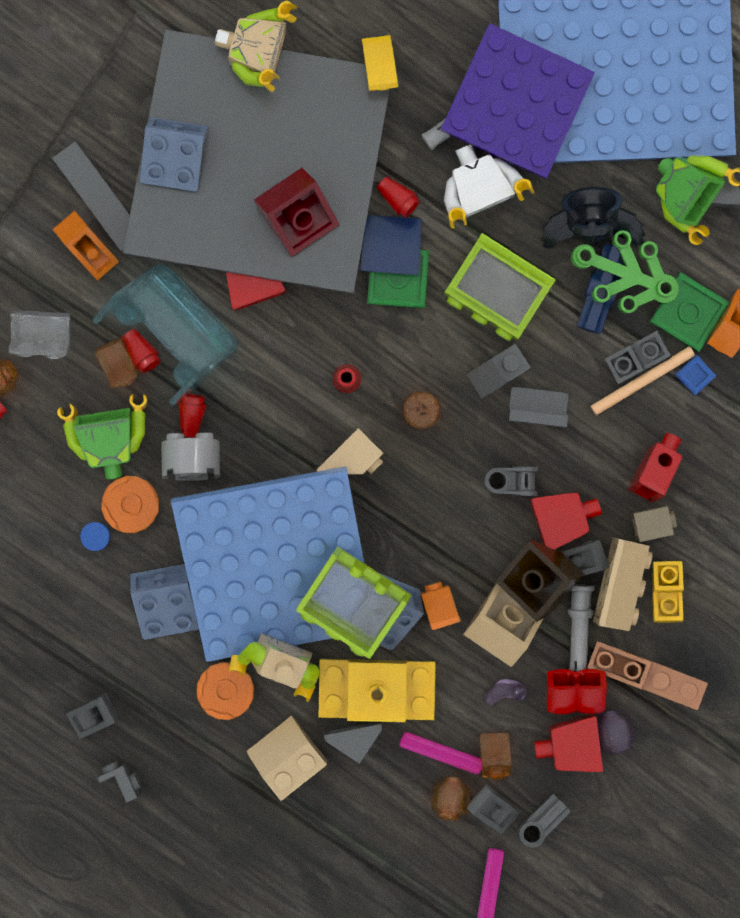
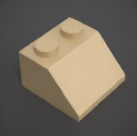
M358 428L317 471L346 466L347 474H363L366 470L372 474L383 463L379 458L383 452Z
M496 583L463 635L512 667L527 650L543 619L536 622Z
M292 715L246 751L262 778L280 801L327 765L325 756Z

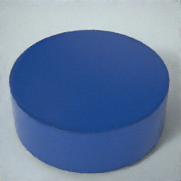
M89 523L81 531V542L88 550H102L110 542V531L103 523Z

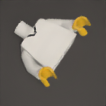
M467 145L456 151L462 166L454 169L452 177L447 180L444 202L449 215L450 227L453 229L455 228V220H462L464 226H466L467 217L513 198L515 192L518 199L523 201L524 198L521 192L530 190L534 194V190L530 181L523 179L512 166L500 158H492L490 154L478 159L472 145Z

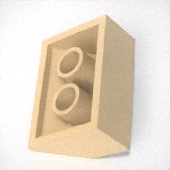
M612 537L607 558L610 567L604 571L593 622L597 625L630 631L631 625H636L639 609L635 608L637 598H642L646 581L642 580L644 569H649L652 560V552H648L650 546Z

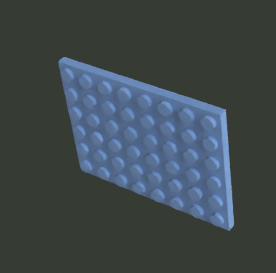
M498 0L499 28L595 72L554 163L658 160L665 158L675 159L677 157L688 158L691 155L710 157L736 156L730 0Z

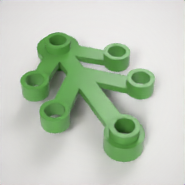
M621 230L612 237V243L618 248L625 266L596 255L595 250L586 244L579 245L571 253V262L579 269L593 266L622 278L608 285L596 286L592 290V298L597 303L606 302L610 296L634 285H640L648 289L634 297L630 295L622 297L618 303L619 310L622 313H632L638 306L651 300H656L659 303L671 302L678 294V283L671 275L664 274L656 256L658 247L654 242L647 241L639 247V255L646 260L652 277L641 272L630 246L631 235L627 231ZM618 235L625 236L626 243L624 245L618 243ZM646 245L650 246L653 250L651 256L644 253ZM581 251H587L589 253L588 261H583L581 259ZM662 283L669 286L667 294L663 293L660 289ZM598 289L605 291L606 296L604 299L598 298ZM626 299L632 302L630 310L625 309L623 305Z

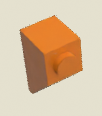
M73 211L53 229L64 245L97 281L119 263L117 258L76 211Z
M740 289L735 291L707 343L731 358L740 348Z
M441 581L426 585V591L421 593V597L432 630L460 622L449 585L442 586Z

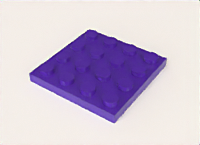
M489 23L440 131L546 180L595 72Z

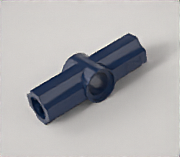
M604 244L600 256L624 265L618 248L614 245ZM598 268L595 269L594 273L592 272L584 294L586 299L576 327L591 333L601 334L609 307L613 305L617 293L610 296L606 302L597 303L592 298V290L598 285H608L619 280L618 276ZM603 289L597 290L598 298L604 299L606 296Z

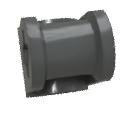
M512 466V468H490L484 473L482 484L485 490L490 493L538 496V491L535 490V472H538V467ZM495 472L500 473L504 480L503 485L498 489L492 488L489 484V478Z

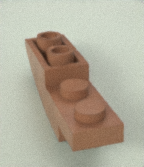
M599 641L596 643L587 669L605 671L608 677L695 710H699L708 686V682Z

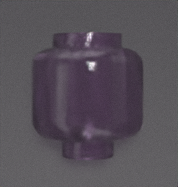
M618 710L602 714V720L597 723L600 748L603 751H609L610 755L620 754L633 749L632 744L636 741L637 737L631 718L625 714L619 715Z

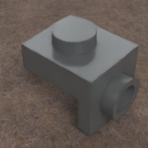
M114 761L101 768L103 773L96 777L98 782L100 783L115 776L126 803L139 796L140 792L138 789L142 788L140 780L135 772H130L126 762L118 765L117 761Z

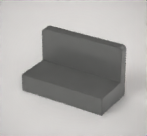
M512 387L507 421L565 428L568 422L566 413L569 395L563 392Z

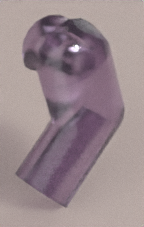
M501 679L483 697L493 706L502 697L521 701L526 697L527 690L525 685L518 680Z

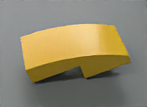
M391 36L362 39L369 91H384L389 88L398 87Z
M682 561L653 562V623L683 622L682 591L684 590Z

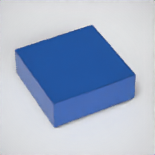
M695 355L675 376L696 396L716 377V374L698 355Z

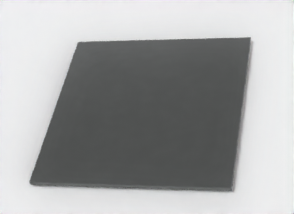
M165 29L148 121L150 117L208 126L207 138L203 145L199 188L197 191H189L141 183L142 149L123 254L354 294L390 88L384 91H369L365 64L281 50L275 71L280 80L273 79L271 84L275 87V90L270 92L265 87L246 85L232 71V66L229 65L228 55L230 50L215 46L216 38ZM302 167L317 182L340 225L291 257L265 221L254 199Z

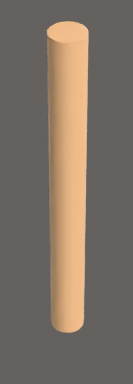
M688 346L591 405L592 411L597 416L693 358L695 356L693 350Z

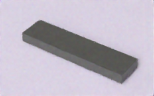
M75 141L52 159L119 250L123 252L130 214Z

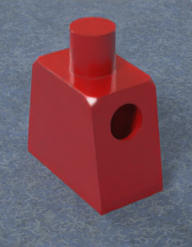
M226 272L231 305L234 311L286 293L280 281Z
M666 433L661 444L656 443L650 447L627 490L651 503L663 497L683 456L676 452L682 440L671 433Z
M578 492L529 499L543 545L554 550L588 533L590 530L586 519L602 515L597 498L581 503Z
M587 714L549 726L550 740L534 741L536 759L552 757L556 770L603 772L597 718L594 714Z

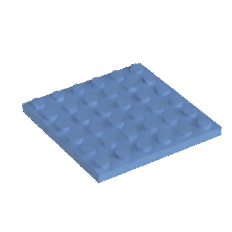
M346 466L171 499L206 662L238 655L249 643L258 642L261 633L292 645L332 639L325 633V629L316 623L310 624L302 619L296 609L337 546L364 563ZM335 563L313 598L349 621L368 598L367 583L360 578L353 577L348 570Z

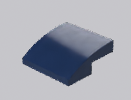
M367 215L362 243L360 272L418 276L422 219Z

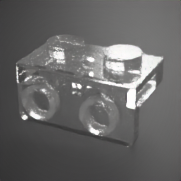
M12 310L10 354H17L19 357L46 355L50 359L67 356L71 346L70 313Z

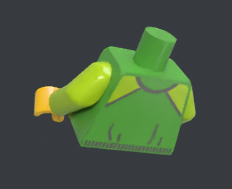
M691 155L688 158L677 157L674 161L671 158H665L658 165V171L663 175V178L656 187V192L661 198L664 218L681 232H688L689 241L694 245H699L703 240L696 235V232L707 237L710 231L705 225L697 224L726 181L723 179V176L728 177L730 184L733 186H740V182L734 178L735 172H740V167L732 170L728 168V164L704 155Z
M143 394L144 402L141 405H135L133 403L134 395L130 396L129 401L132 409H134L133 412H131L130 408L78 416V410L71 404V414L69 416H64V411L61 407L57 411L58 416L65 421L63 427L68 447L81 460H87L89 467L103 466L106 479L121 477V463L129 462L131 454L139 449L145 435V412H143L147 406L145 394Z

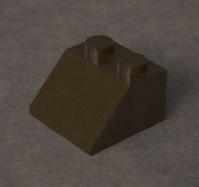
M529 540L495 582L538 622L555 610L582 578L584 573L563 553L536 541Z

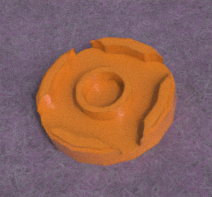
M124 476L114 480L106 488L102 497L101 509L105 520L112 528L123 533H136L147 529L155 521L159 512V497L156 489L147 480L138 476Z
M219 662L211 665L202 673L197 683V698L201 707L208 715L216 719L230 720L240 716L249 708L254 698V684L251 675L247 671L244 676L239 675L237 671L228 672L230 662Z

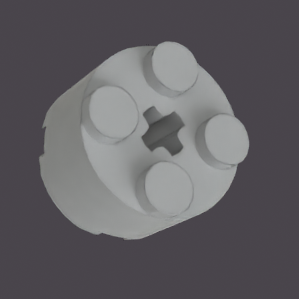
M180 433L167 434L166 440L161 442L163 479H168V474H174L175 480L180 481L208 480V474L214 473L215 478L220 477V441L213 438V433H197L196 438H184V434Z

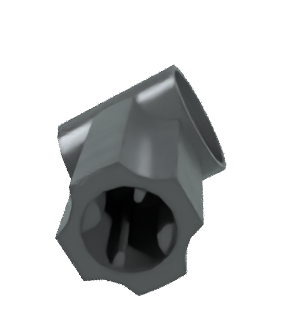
M552 793L527 819L520 822L517 827V836L527 847H538L543 843L545 837L571 811ZM528 826H536L538 828V836L534 840H526L524 838V830Z

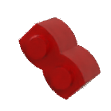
M556 669L547 672L546 703L548 712L569 714L578 711L585 714H596L605 711L607 692L605 671L583 669L575 672L568 669Z

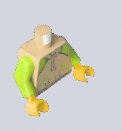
M284 1L277 8L264 10L248 15L246 18L238 19L235 33L218 29L215 46L230 50L228 55L229 65L232 66V71L246 85L265 87L270 92L275 90L271 83L273 79L280 80L275 71L286 35V23L283 21L287 20L290 23H294L297 18L289 14L292 9H297V6L293 3Z
M261 633L258 642H251L238 655H232L228 672L237 671L239 675L244 676L247 665L252 662L258 674L295 688L294 696H303L307 702L311 699L320 674L318 666L309 663L312 652Z

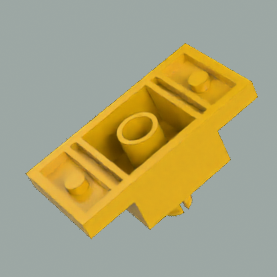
M320 659L318 717L347 718V721L374 722L434 720L436 662Z

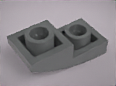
M659 330L610 355L605 360L619 384L672 356Z

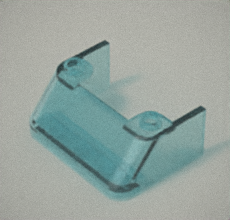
M165 265L154 266L116 292L92 320L95 324H98L113 313L121 323L128 326H135L142 322L180 362L174 368L173 374L177 383L182 387L169 401L172 406L202 383L237 348V341L233 334L188 286Z

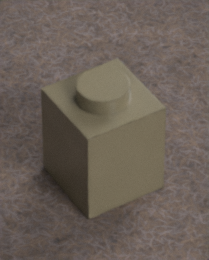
M668 506L630 513L637 542L674 535L673 528L677 527L676 518L673 510L669 511Z

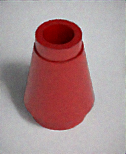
M388 176L377 186V190L397 215H402L405 218L408 217L420 203V200L416 197L417 193Z
M136 329L130 330L122 337L135 369H139L141 373L149 372L161 362L158 357L159 352Z
M341 365L334 371L333 384L340 392H354L361 384V374L353 365ZM345 372L350 373L352 376V381L349 383H344L341 380V376Z
M182 394L181 401H178L180 429L184 437H196L200 430L207 406L204 403V396Z

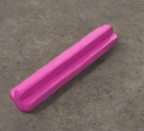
M404 732L400 740L402 748L468 772L479 774L482 769L483 760L481 758L420 736Z
M489 848L477 918H494L504 857L503 850L498 848Z

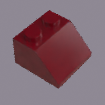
M302 167L254 199L265 221L291 257L340 225L317 182Z

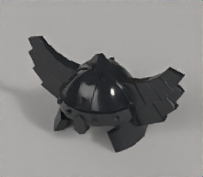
M586 187L571 191L563 197L561 203L564 209L549 217L550 221L544 226L545 231L541 238L545 240L543 247L550 249L560 241L575 236L595 246L609 235L613 236L615 233L624 230L631 235V242L635 246H639L645 243L642 237L646 233L642 229L643 224L636 218V214L620 207L623 199L619 193L605 187ZM618 235L619 237L626 239L625 236Z

